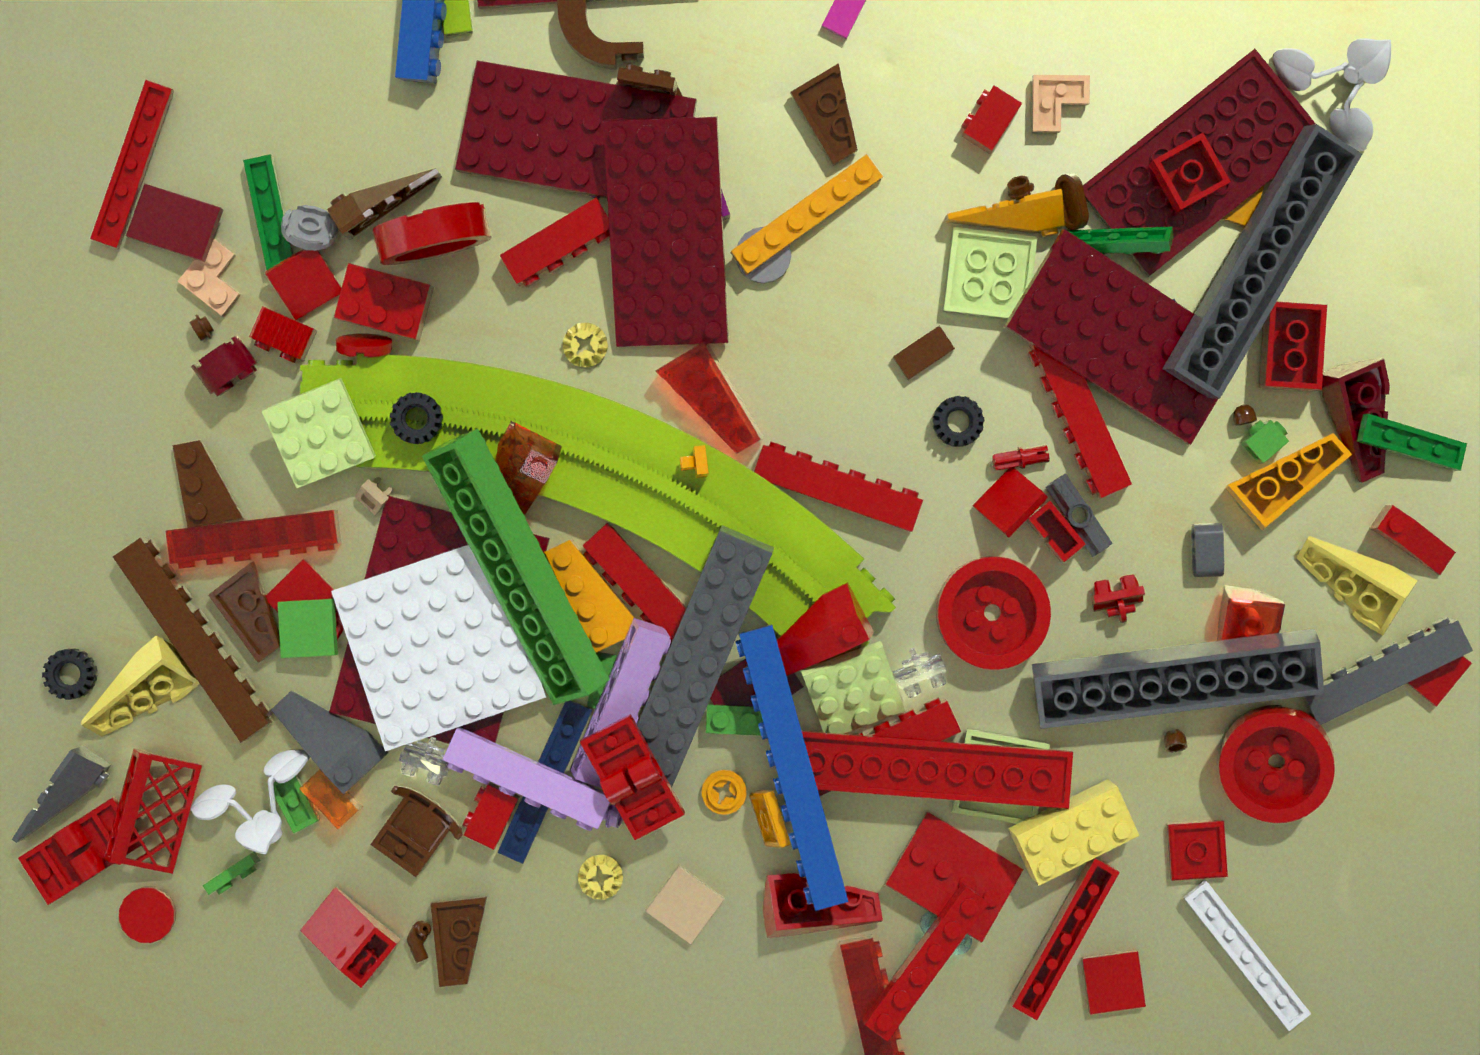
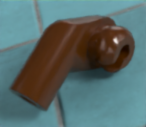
M425 921L416 922L407 936V943L416 963L429 958L423 944L431 933V926Z

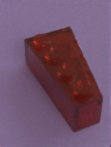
M706 342L700 343L656 370L660 377L711 426L736 454L765 439L710 345Z

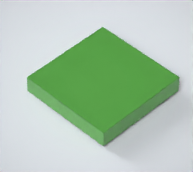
M334 599L278 602L281 658L338 655Z

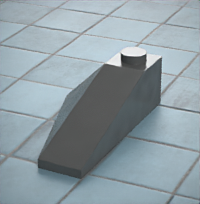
M290 691L271 709L321 771L343 794L349 791L389 753L388 751L385 752L384 747L370 732L329 712L294 691Z
M85 746L70 750L49 780L54 784L48 786L38 797L37 803L40 804L39 808L36 809L34 807L28 813L12 840L16 843L24 840L96 786L100 788L110 775L107 773V770L111 765Z

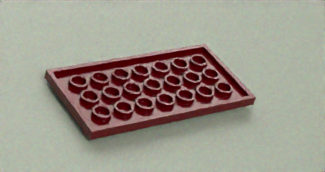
M1254 48L1083 185L1085 198L1109 229L1173 227V241L1170 251L1162 253L1136 252L1130 254L1149 277L1271 180L1278 172L1303 127L1316 123ZM1204 133L1231 182L1226 187L1176 214L1149 164L1157 157Z
M477 60L455 170L467 174L607 198L603 121L694 117L697 99Z
M718 116L604 120L603 132L616 347L728 343Z
M1061 230L1004 327L1187 445L1192 444L1218 401L1217 398L1204 396L1163 370L1165 363L1194 313L1067 230Z

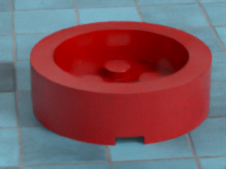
M480 202L460 203L423 210V213L409 217L404 215L379 224L372 229L380 264L397 265L432 259L478 246L492 238L484 204L480 205Z
M987 556L962 564L948 576L940 589L936 602V622L945 644L963 661L983 669H1006L1024 662L1042 645L1050 626L1051 606L1043 583L1028 567L1005 557ZM995 604L1000 610V616L991 621L985 617L984 610L988 605Z
M1282 705L1262 706L1242 715L1227 731L1220 751V779L1231 802L1248 816L1269 823H1287L1299 820L1316 810L1324 802L1331 790L1335 774L1332 744L1323 727L1307 713L1301 710L1282 707ZM1279 754L1284 758L1285 763L1281 768L1269 765L1268 760L1272 755Z

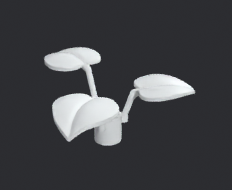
M1357 39L1347 49L1349 63L1344 62L1339 66L1318 73L1313 72L1315 62L1304 51L1283 48L1273 53V62L1280 80L1286 87L1294 91H1303L1309 88L1311 78L1317 79L1344 70L1345 79L1349 83H1355V86L1344 104V109L1337 108L1331 113V129L1336 137L1354 149L1365 151L1373 135L1372 120L1363 110L1359 108L1350 109V105L1359 88L1363 86V80L1369 84H1376L1386 76L1391 61V40Z
M287 750L276 754L267 762L264 767V773L267 777H270L268 779L271 812L262 810L257 812L252 818L235 800H232L236 795L235 788L225 784L213 786L204 791L194 801L190 810L200 820H211L222 815L229 805L233 806L247 820L238 827L235 833L239 844L251 851L266 855L270 844L276 842L282 836V821L276 811L274 782L285 783L295 777L305 766L310 756L305 750Z

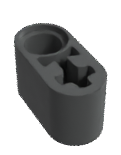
M1222 523L1192 524V570L1194 577L1223 576L1224 534Z

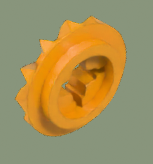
M722 769L713 772L703 783V801L714 813L721 815L732 814L740 809L745 802L747 794L745 783L734 771ZM730 781L729 791L736 797L725 796L724 800L722 799L721 803H718L719 792L713 786L723 788Z

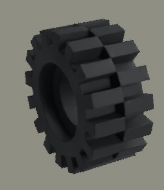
M419 392L407 393L405 396L398 398L396 404H393V410L390 413V425L394 429L396 436L400 437L401 440L411 444H422L431 441L432 438L439 434L438 431L443 425V414L441 413L440 405L432 397ZM414 407L422 408L427 414L426 425L418 430L410 428L406 423V414Z
M954 396L940 403L933 416V429L937 434L936 436L943 443L953 447L966 446L973 443L983 431V424L985 422L982 414L983 411L977 405L978 403L966 396ZM960 410L968 415L969 426L965 431L954 432L949 428L948 417L953 411Z
M75 648L55 652L43 666L45 672H42V678L45 677L46 682H43L44 686H48L50 689L48 692L57 695L56 698L71 700L85 696L95 686L93 683L97 680L98 676L95 675V671L98 670L97 666H94L92 663L94 662L93 658H89L87 656L88 653L85 651L81 652ZM67 663L76 665L80 671V678L73 685L65 684L60 678V670Z

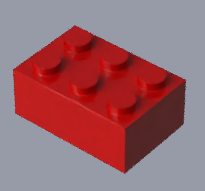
M348 263L334 318L420 342L434 287L430 284Z
M1276 302L1263 324L1259 388L1302 391L1322 390L1327 305Z

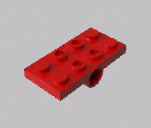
M631 714L581 739L580 744L600 778V785L606 798L612 805L615 804L634 840L685 815V810Z
M112 797L83 817L67 825L18 858L47 905H50L113 864L109 863L104 858L119 803L116 797ZM132 833L131 839L136 837L134 833ZM139 841L128 848L127 855L141 846Z

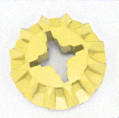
M578 323L567 330L563 339V351L567 359L574 365L592 367L601 362L606 355L608 347L607 338L598 326L591 323ZM593 335L590 345L595 352L583 350V352L577 355L580 344L575 338L578 337L579 339L586 340Z
M607 855L592 856L585 860L579 869L578 883L583 893L592 899L605 900L618 892L622 885V869L616 860ZM597 866H599L603 874L612 875L604 880V889H601L598 881H589V879L596 876Z

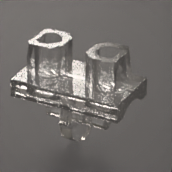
M912 648L909 650L911 658L901 661L903 668L892 671L899 688L903 689L908 698L921 693L918 682L925 679L929 680L932 688L946 684L944 672L947 669L940 654L929 657L928 652L917 655L915 649Z
M431 736L428 743L418 740L416 745L406 744L399 758V761L402 762L401 773L412 777L416 776L419 768L428 770L426 781L439 786L444 777H447L450 768L447 767L448 762L443 760L445 749L435 746L437 738Z

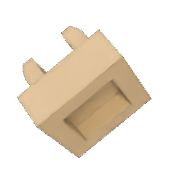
M380 477L375 478L372 482L368 479L361 485L355 495V498L375 516L383 509L389 499L388 496L392 492L391 487L383 492L377 487L381 481Z

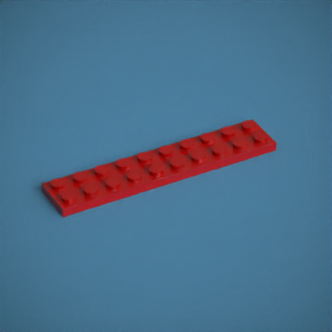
M802 731L818 790L1069 809L1073 751Z

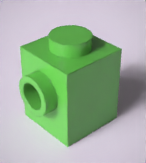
M1259 420L1248 429L1250 435L1241 444L1258 464H1262L1289 442L1285 437L1288 433L1278 421L1273 423L1272 420H1268L1263 423Z

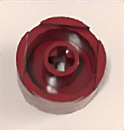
M238 335L231 338L234 344L231 342L226 344L224 342L198 360L201 366L198 363L191 366L210 395L215 393L217 397L221 396L234 387L232 383L234 379L238 377L240 381L244 380L257 371L254 366L257 364V361Z

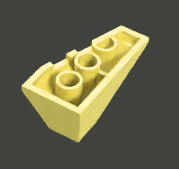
M1311 536L1307 538L1297 556V559L1320 582H1326L1335 592L1333 596L1339 602L1343 600L1353 610L1352 615L1359 622L1382 636L1417 583L1416 579L1392 565Z
M156 635L135 653L82 719L81 725L103 737L132 723L135 716L146 711L151 714L158 710L157 706L169 700L174 703L184 698L200 683L176 648Z

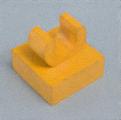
M705 445L694 446L692 450L693 456L680 457L681 471L695 469L696 478L707 477L709 472Z

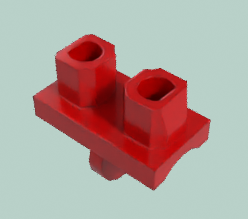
M1134 574L1120 578L1121 590L1111 591L1109 580L1094 582L1093 611L1107 609L1108 617L1118 616L1120 623L1127 622L1126 614L1136 612L1135 604L1144 601V587L1139 586Z

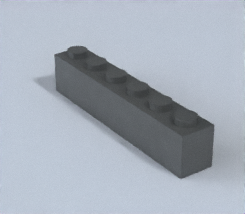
M1448 617L1442 618L1432 624L1434 628L1423 632L1421 629L1407 636L1408 641L1398 645L1397 642H1393L1381 648L1383 653L1375 657L1369 654L1355 661L1357 665L1348 670L1346 667H1342L1330 673L1332 678L1323 681L1324 694L1302 697L1311 716L1322 725L1472 652L1473 649L1459 621L1456 619L1449 620Z

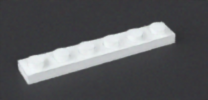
M1206 880L1183 897L1288 1031L1311 1015Z

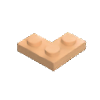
M1033 75L1032 132L1060 133L1061 105H1089L1090 75Z
M214 238L206 261L202 262L194 259L177 281L223 317L241 295L219 278L236 255Z

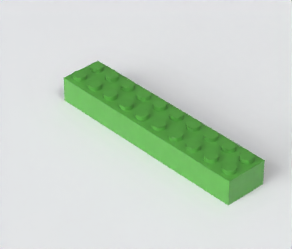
M475 429L446 441L422 455L425 464L553 705L588 696L608 682L610 679L603 664L592 647L590 639L582 628L578 616L566 597L565 591L561 588L551 565L541 550L538 540L531 531L525 515L520 510L511 489L508 487L498 464L495 462L479 430Z

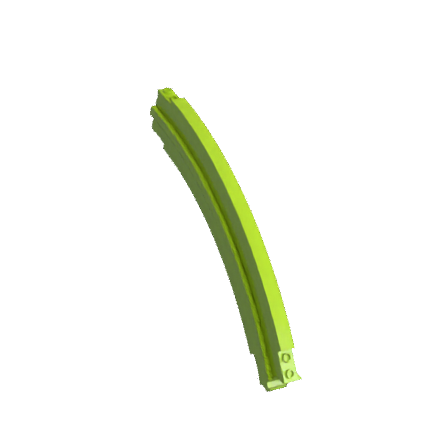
M357 354V365H353V360H336V365H325V360H308V365H300V371H302L300 394L342 378L376 454L374 458L357 464L356 467L430 472L422 455L446 441L478 429L509 487L559 501L614 523L661 547L701 573L722 525L774 547L772 556L749 608L768 625L772 624L773 629L779 635L786 632L822 594L847 582L866 618L874 611L892 612L896 608L892 604L895 598L884 587L879 590L872 583L875 578L864 567L861 570L857 568L864 558L810 511L769 481L716 448L638 410L551 380L501 368L453 360L402 355L367 358L364 357V354ZM419 392L426 394L436 400L437 404L441 407V413L443 414L442 428L438 431L439 434L429 442L422 444L405 442L396 436L394 429L390 425V413H392L393 404H396L397 399L405 396L407 393ZM420 407L410 409L406 414L407 425L415 430L423 428L427 423L425 410ZM705 445L708 476L696 478L695 469L681 471L680 457L693 456L692 450L694 446ZM866 641V642H864V643H862V644H860V645H858V646H856V647H854V648H852V649H850V650H848V651H845V652H843V653H841V654H838V655H836V656H834V657H831V658H829V659H826V660H824V661L830 660V659L835 658V657H838V656H840V655H843V654L849 653V652H851V651H854V650L860 649V648H862V647H865V646H867V645L869 644V642Z

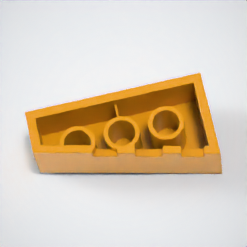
M1332 433L1248 476L1228 484L1225 489L1263 531L1352 454L1336 435Z
M568 540L545 551L561 588L565 591L566 597L578 616L579 622L590 639L595 652L624 640L635 616L583 555L573 540Z

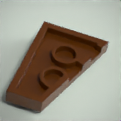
M838 63L790 92L833 166L858 150Z
M198 440L172 445L187 527L193 528L245 518L236 505L229 488L220 476L218 468L203 441Z
M253 561L208 596L259 663L280 648V636L255 562Z
M487 896L431 902L439 987L468 984Z

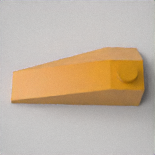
M1062 189L1024 196V198L1020 199V202L1014 203V200H1005L993 204L990 208L979 206L948 213L945 217L946 222L1032 234L1041 232L1042 237L1059 234L1058 229L1065 226Z

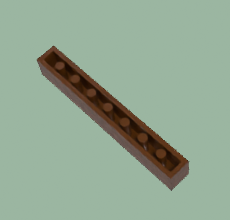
M146 537L137 539L114 555V560L240 743L246 741L273 722L270 718L272 715L270 708L264 701L259 702L254 694L256 688L248 678L243 679L238 671L241 667L232 655L228 656L222 647L225 644L217 632L212 633L206 625L209 622L206 615L200 608L196 610L190 602L193 599L192 595L184 585L179 586L174 578L177 574L168 562L164 564L158 555L161 551L152 539L148 541Z

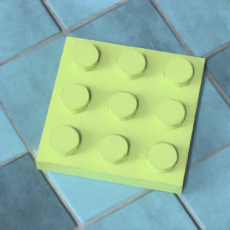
M953 227L943 311L1008 319L1033 278L1038 237Z
M342 378L262 410L296 488L376 456Z
M881 641L801 670L824 733L844 734L905 711Z
M966 729L964 743L1037 749L1050 748L1049 743ZM953 800L952 813L1018 824L1038 814L1039 806Z

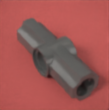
M1066 473L1045 487L1067 522L1085 542V547L1092 557L1113 544L1093 515L1091 507L1085 503ZM1077 507L1082 508L1086 513L1085 520L1082 523H1076L1072 518V512Z

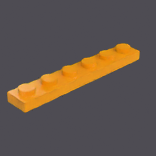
M867 154L731 250L730 253L745 274L748 275L883 178L882 174Z

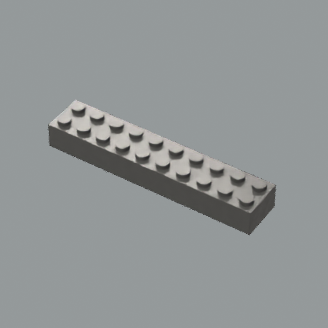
M1318 124L1303 127L1165 363L1163 370L1208 398H1221L1360 160L1362 153Z
M723 525L637 724L671 787L675 782L774 550V547Z
M1315 629L1032 664L1040 729L1324 694L1321 645Z

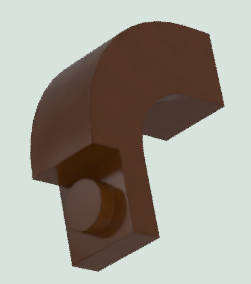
M557 0L558 19L563 35L572 50L583 60L600 68L617 70L616 58H621L624 63L638 62V58H644L643 42H607L598 38L588 26L586 0Z

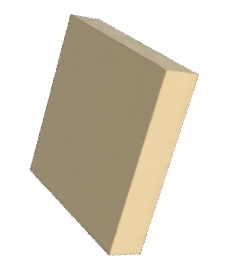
M679 865L646 909V912L691 945L724 898Z

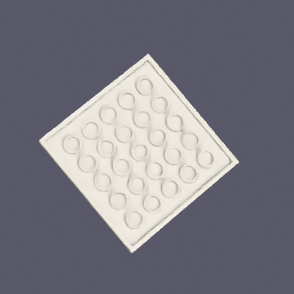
M469 545L331 591L385 752L547 697L543 684Z

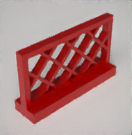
M133 748L104 858L113 864H126L173 874L202 765ZM152 760L163 762L167 769L166 773L155 780L149 772ZM168 764L177 765V766H175L174 768L171 769ZM183 767L193 769L191 779L180 785L174 773ZM171 776L177 788L163 796L157 784ZM147 778H149L150 783L146 785ZM154 787L160 799L146 807L142 800L143 793ZM181 793L185 800L184 805L173 813L167 800ZM163 803L170 815L156 823L149 811ZM140 805H141L142 808H143V810H141L140 812H138V811H139V807H140ZM146 814L153 826L139 834L134 827L136 819ZM173 820L177 826L176 834L166 840L159 828ZM156 830L162 843L148 850L142 838ZM132 833H134L136 836L133 839H131ZM139 841L145 854L137 859L126 858L128 848ZM164 847L170 853L167 866L156 864L152 857L153 854ZM149 858L151 863L145 862L143 860Z

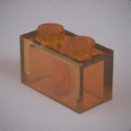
M321 769L299 788L337 829L341 828L363 807L348 791L343 794Z

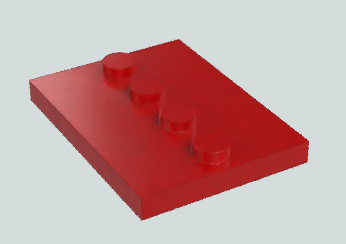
M926 812L884 885L938 917L960 885L964 883L989 903L967 933V935L982 943L1024 869L933 814Z

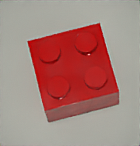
M1204 133L1157 157L1149 164L1176 214L1226 187L1231 182Z

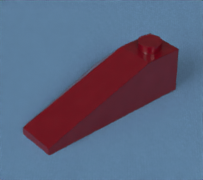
M1378 358L1341 364L1323 372L1322 391L1324 400L1342 443L1352 454L1349 460L1358 481L1363 483L1385 473L1386 450L1357 442L1363 414H1371L1388 419V411H1385L1386 395H1389L1390 383L1385 360Z

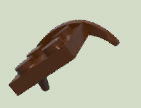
M627 64L626 68L619 67L618 82L616 85L623 87L638 86L682 96L675 77H671V72L654 70V73L643 72V67Z
M397 785L392 788L391 793L404 798L370 845L417 877L450 831L454 838L459 840L463 835L462 829L457 820L438 803L413 788Z

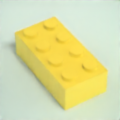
M1109 779L1071 797L1069 809L1050 807L1008 828L1030 877L1039 886L1139 836L1118 786Z

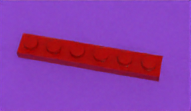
M145 80L91 234V240L117 249L120 248L173 96V89Z

